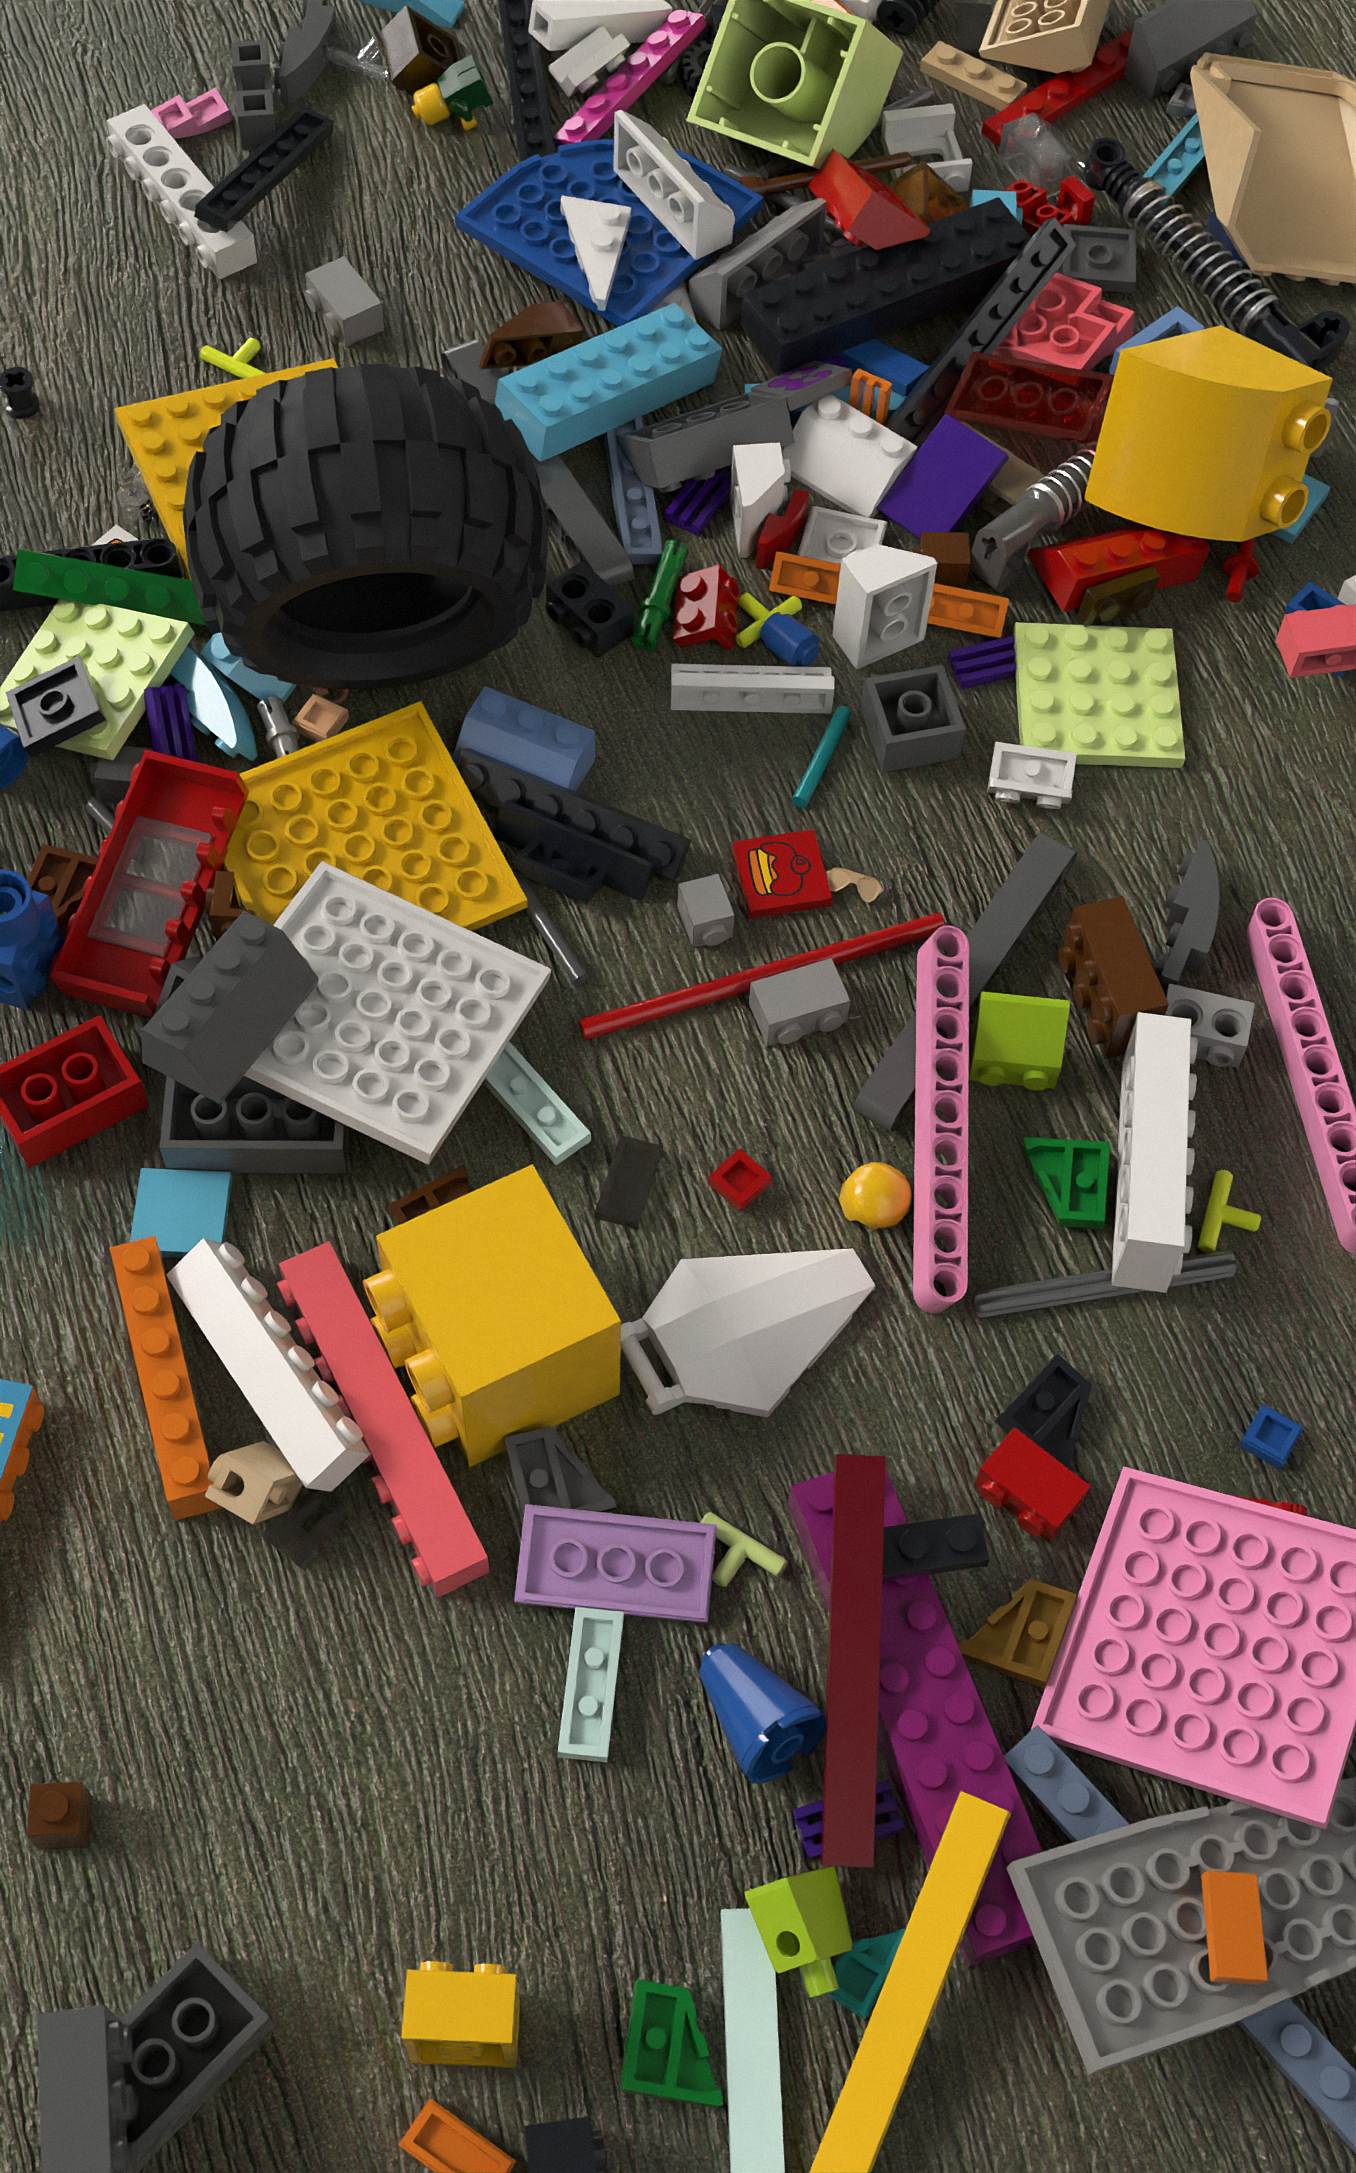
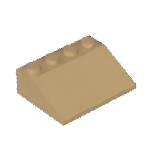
M997 0L979 50L980 56L985 59L1054 73L1068 70L1071 73L1082 71L1092 64L1111 0Z

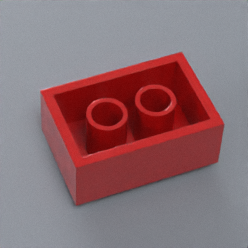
M100 1015L0 1065V1121L28 1169L149 1106L141 1080Z

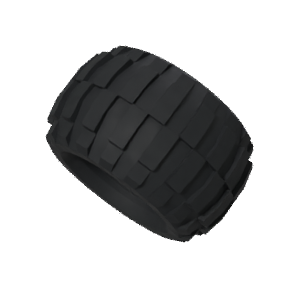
M360 364L359 366L344 368L329 367L305 372V375L293 379L278 380L256 390V396L249 400L236 402L221 414V425L209 429L203 442V452L196 451L189 466L184 500L183 525L189 575L205 623L213 634L222 633L224 644L233 656L242 657L244 666L259 674L276 676L278 681L302 686L352 690L400 686L446 675L489 657L488 654L506 646L518 635V627L527 623L532 611V598H540L545 585L548 553L547 524L540 479L523 435L512 419L504 421L502 412L492 399L481 398L477 387L462 379L440 377L439 371L415 366L401 368L390 367L388 364Z

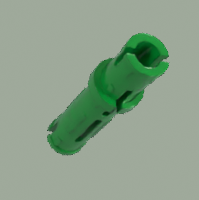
M677 540L666 541L648 597L641 602L639 608L641 617L631 640L633 645L640 649L644 637L648 636L644 648L645 651H652L657 646L661 627L669 619L671 613L669 604L685 559L689 553V548L680 542L676 555H673Z

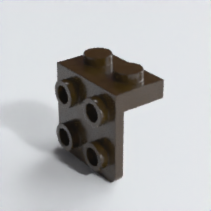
M1153 565L1088 588L1080 608L1069 610V613L1078 625L1088 627L1090 625L1100 626L1145 609L1154 597V592L1161 576Z

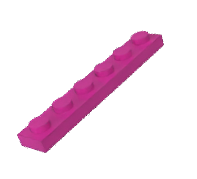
M676 10L671 13L668 19L647 38V41L634 54L628 57L627 61L618 71L610 76L606 83L592 97L587 99L583 107L572 118L567 120L564 126L553 136L557 150L559 146L598 140L614 123L615 112L619 110L626 111L707 27L703 14L687 12L685 10Z

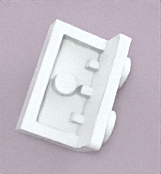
M600 26L549 66V71L568 98L578 90L583 94L599 81L596 76L607 69L611 73L626 60L623 55L630 44L622 33L612 39L607 30Z
M995 742L987 793L996 794L995 799L1002 802L1019 803L1020 798L1037 800L1036 805L1039 807L1060 809L1061 804L1068 805L1072 799V783L1077 754Z

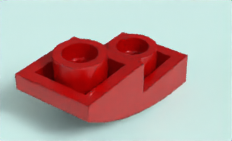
M1020 179L1003 190L1016 192V207L1023 209L1022 227L1031 235L1037 232L1045 220L1055 217L1062 227L1064 224L1074 225L1072 214L1048 204L1047 191L1028 181Z

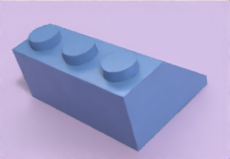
M484 686L465 717L452 760L457 767L462 749L471 748L576 792L595 761V731Z

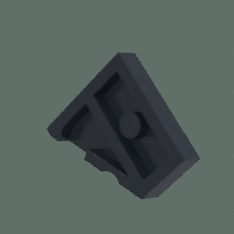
M1057 1353L994 1422L1007 1434L1015 1427L1072 1471L1073 1466H1070L1075 1443L1080 1438L1083 1425L1082 1413L1088 1404L1092 1384Z

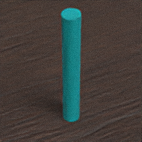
M837 707L792 798V803L800 808L807 806L852 715V711L848 707Z

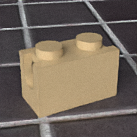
M261 1441L221 1454L209 1470L208 1479L214 1482V1484L209 1485L205 1497L254 1525L291 1510L303 1483L283 1453L265 1441Z

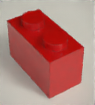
M1015 1427L980 1467L974 1483L979 1488L981 1496L988 1503L997 1508L1003 1506L1017 1517L1019 1526L1025 1532L1036 1538L1041 1536L1048 1543L1054 1539L1081 1506L1091 1487Z

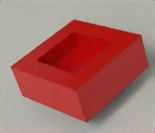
M1072 175L1061 182L1057 208L1072 214L1074 225L1087 226L1091 221L1096 196L1092 194L1088 187L1084 186Z
M739 1148L709 1175L708 1185L741 1212L771 1185L772 1176Z

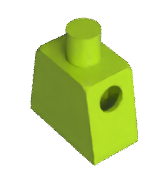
M835 1866L789 1876L745 1891L747 1903L773 1969L777 1973L800 1967L809 1998L839 1989L830 1957L851 1951L852 1940Z

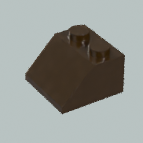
M407 5L379 33L383 48L382 53L386 59L389 71L388 76L391 83L398 90H406L412 95L432 83L438 84L437 79L452 64L463 59L457 38Z

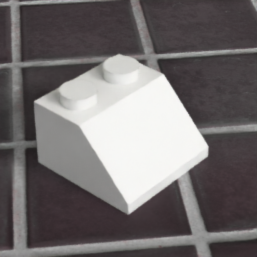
M780 442L733 445L730 503L739 558H747L758 547V541L768 514L781 516L782 509L788 507L787 485H784V483L791 480V468L789 458L783 459Z

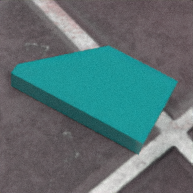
M906 1928L871 1939L865 1938L853 1941L851 1951L842 1953L833 1967L839 1989L824 1993V1995L865 2020L883 1988Z

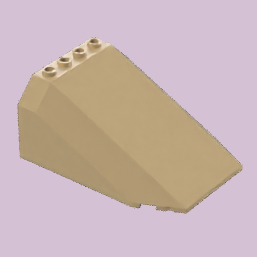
M1205 52L1202 58L1198 60L1197 65L1192 66L1190 77L1216 216L1239 256L1249 266L1250 271L1256 275L1269 277L1272 275V272L1282 273L1285 277L1296 281H1305L1306 277L1318 278L1320 282L1328 285L1337 286L1342 281L1350 282L1356 287V81L1333 71Z

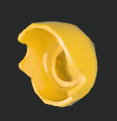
M871 1162L858 1167L842 1184L839 1202L845 1217L849 1221H859L868 1226L870 1230H877L878 1228L883 1229L898 1224L910 1211L913 1193L906 1176L898 1169L885 1163Z

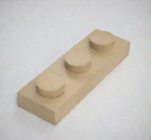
M939 41L921 60V72L1000 111L1026 95L1027 83L942 41Z

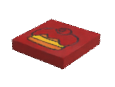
M814 829L732 842V852L749 919L832 905V895Z

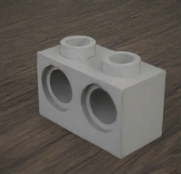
M1169 984L1165 994L1169 1003L1165 1016L1191 1019V1037H1195L1198 1040L1196 1058L1206 1060L1215 1066L1238 1068L1248 1046L1255 1003ZM1219 1031L1225 1032L1231 1037L1223 1036L1219 1033Z

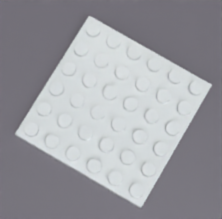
M322 861L273 925L283 930L318 976V984L244 1076L429 1165L549 981L551 969Z

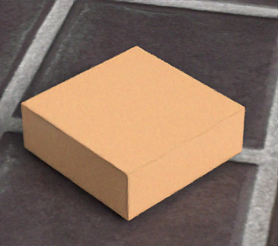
M313 694L294 718L292 725L295 726L299 734L320 742L338 734L349 719L348 709Z

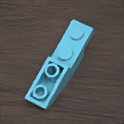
M187 645L166 679L168 680L172 675L177 679L173 686L185 685L188 709L193 715L190 718L191 724L207 736L211 732L216 734L219 738L215 741V744L231 757L235 758L240 753L253 762L258 756L255 737L240 699L221 672L201 654Z

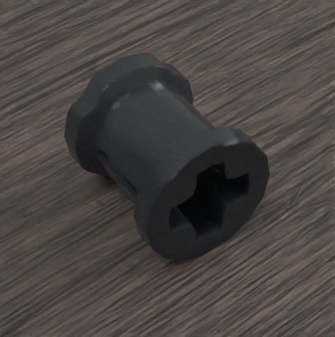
M23 367L7 368L0 374V390L6 395V411L11 417L16 419L30 418L39 410L38 397L32 392L34 383L32 374Z

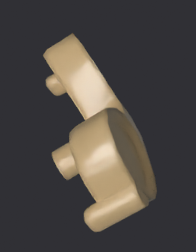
M840 867L826 872L830 891L838 892L850 883H854L863 901L868 903L874 901L884 890L880 882L870 876Z

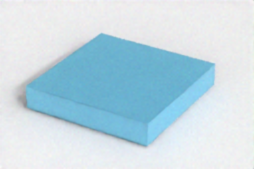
M141 1168L130 1242L156 1236L163 1258H184L203 1238L224 1244L232 1187L231 1172Z

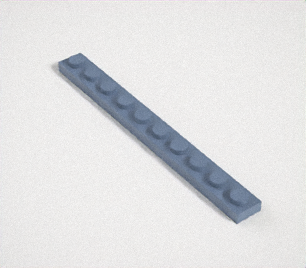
M1039 1725L1033 1728L1004 1756L1011 1775L1072 1842L1130 1825ZM1290 1999L1238 2022L1237 2024L1356 2154V2070Z

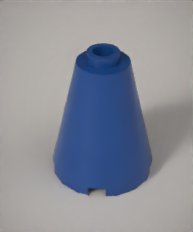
M736 1643L716 1644L703 1655L699 1676L741 1772L752 1783H767L785 1775L793 1769L788 1761L801 1751L806 1758L814 1751L825 1735L826 1718L817 1705Z

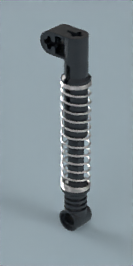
M1099 138L1091 144L1082 173L1085 184L1091 189L1105 191L1108 196H1111L1120 206L1119 212L1127 222L1135 221V230L1147 226L1144 231V238L1148 239L1156 235L1153 242L1154 248H1159L1166 244L1162 254L1163 257H1170L1176 253L1172 261L1173 266H1179L1186 262L1182 269V275L1190 274L1192 276V285L1200 284L1202 286L1201 293H1209L1212 296L1211 304L1219 302L1221 304L1220 312H1229L1231 314L1230 322L1238 321L1241 324L1240 332L1244 336H1247L1249 339H1257L1263 346L1318 372L1338 358L1350 331L1349 322L1343 315L1334 311H1324L1300 326L1296 324L1283 311V304L1276 295H1271L1270 289H1261V281L1252 279L1250 270H1242V263L1240 261H1232L1231 252L1222 251L1223 245L1221 242H1213L1211 233H1203L1204 227L1200 223H1194L1192 214H1184L1183 206L1175 205L1173 196L1165 195V189L1157 181L1150 177L1145 178L1138 170H1135L1134 166L1129 164L1124 158L1126 154L1125 148L1120 142L1112 138ZM1165 198L1172 201V206L1167 207L1164 204ZM1174 208H1180L1182 214L1176 216L1173 213ZM1184 217L1190 218V225L1186 226L1182 222ZM1141 219L1144 224L1138 227L1137 224ZM1193 226H1198L1201 229V233L1196 235L1192 231ZM1151 228L1154 233L1147 236V232ZM1204 235L1209 236L1210 243L1205 244L1201 240ZM1160 237L1163 240V242L1156 245V242ZM1170 247L1173 251L1166 254V250ZM1180 256L1182 260L1175 263L1177 257Z

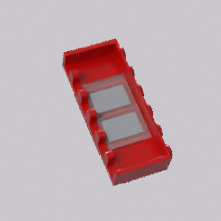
M145 749L140 763H137L132 769L130 776L131 785L126 797L116 807L115 823L110 835L101 843L99 861L94 873L85 881L83 899L78 911L69 919L67 937L63 947L53 957L50 978L66 996L153 1018L171 964L185 959L206 907L207 888L214 887L216 871L221 870L228 852V844L249 795V790L237 772Z

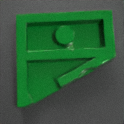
M1024 1137V1152L1059 1226L1105 1229L1110 1142Z
M640 1979L634 1982L619 2091L715 2109L722 2107L723 2097L720 2088H716L707 2059L710 2055L704 2035L698 2030L695 2020L697 2013L689 1988Z

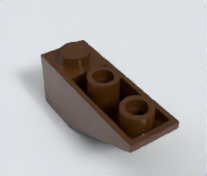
M562 301L531 304L489 336L479 367L481 370L532 365L580 344L585 330Z

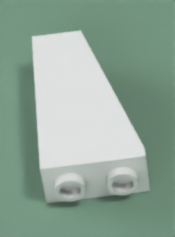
M533 0L528 32L549 51L571 49L600 26L607 30L612 39L622 33L629 43L646 42L647 38L668 19L673 7L665 0Z

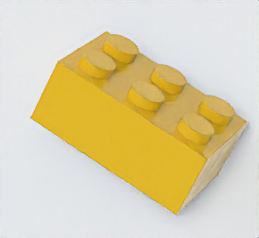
M437 1961L420 1963V1970H407L401 2039L411 2063L516 2068L520 1997L516 1974H506L507 1967L498 1964H477L474 1966V1972H452V1964Z

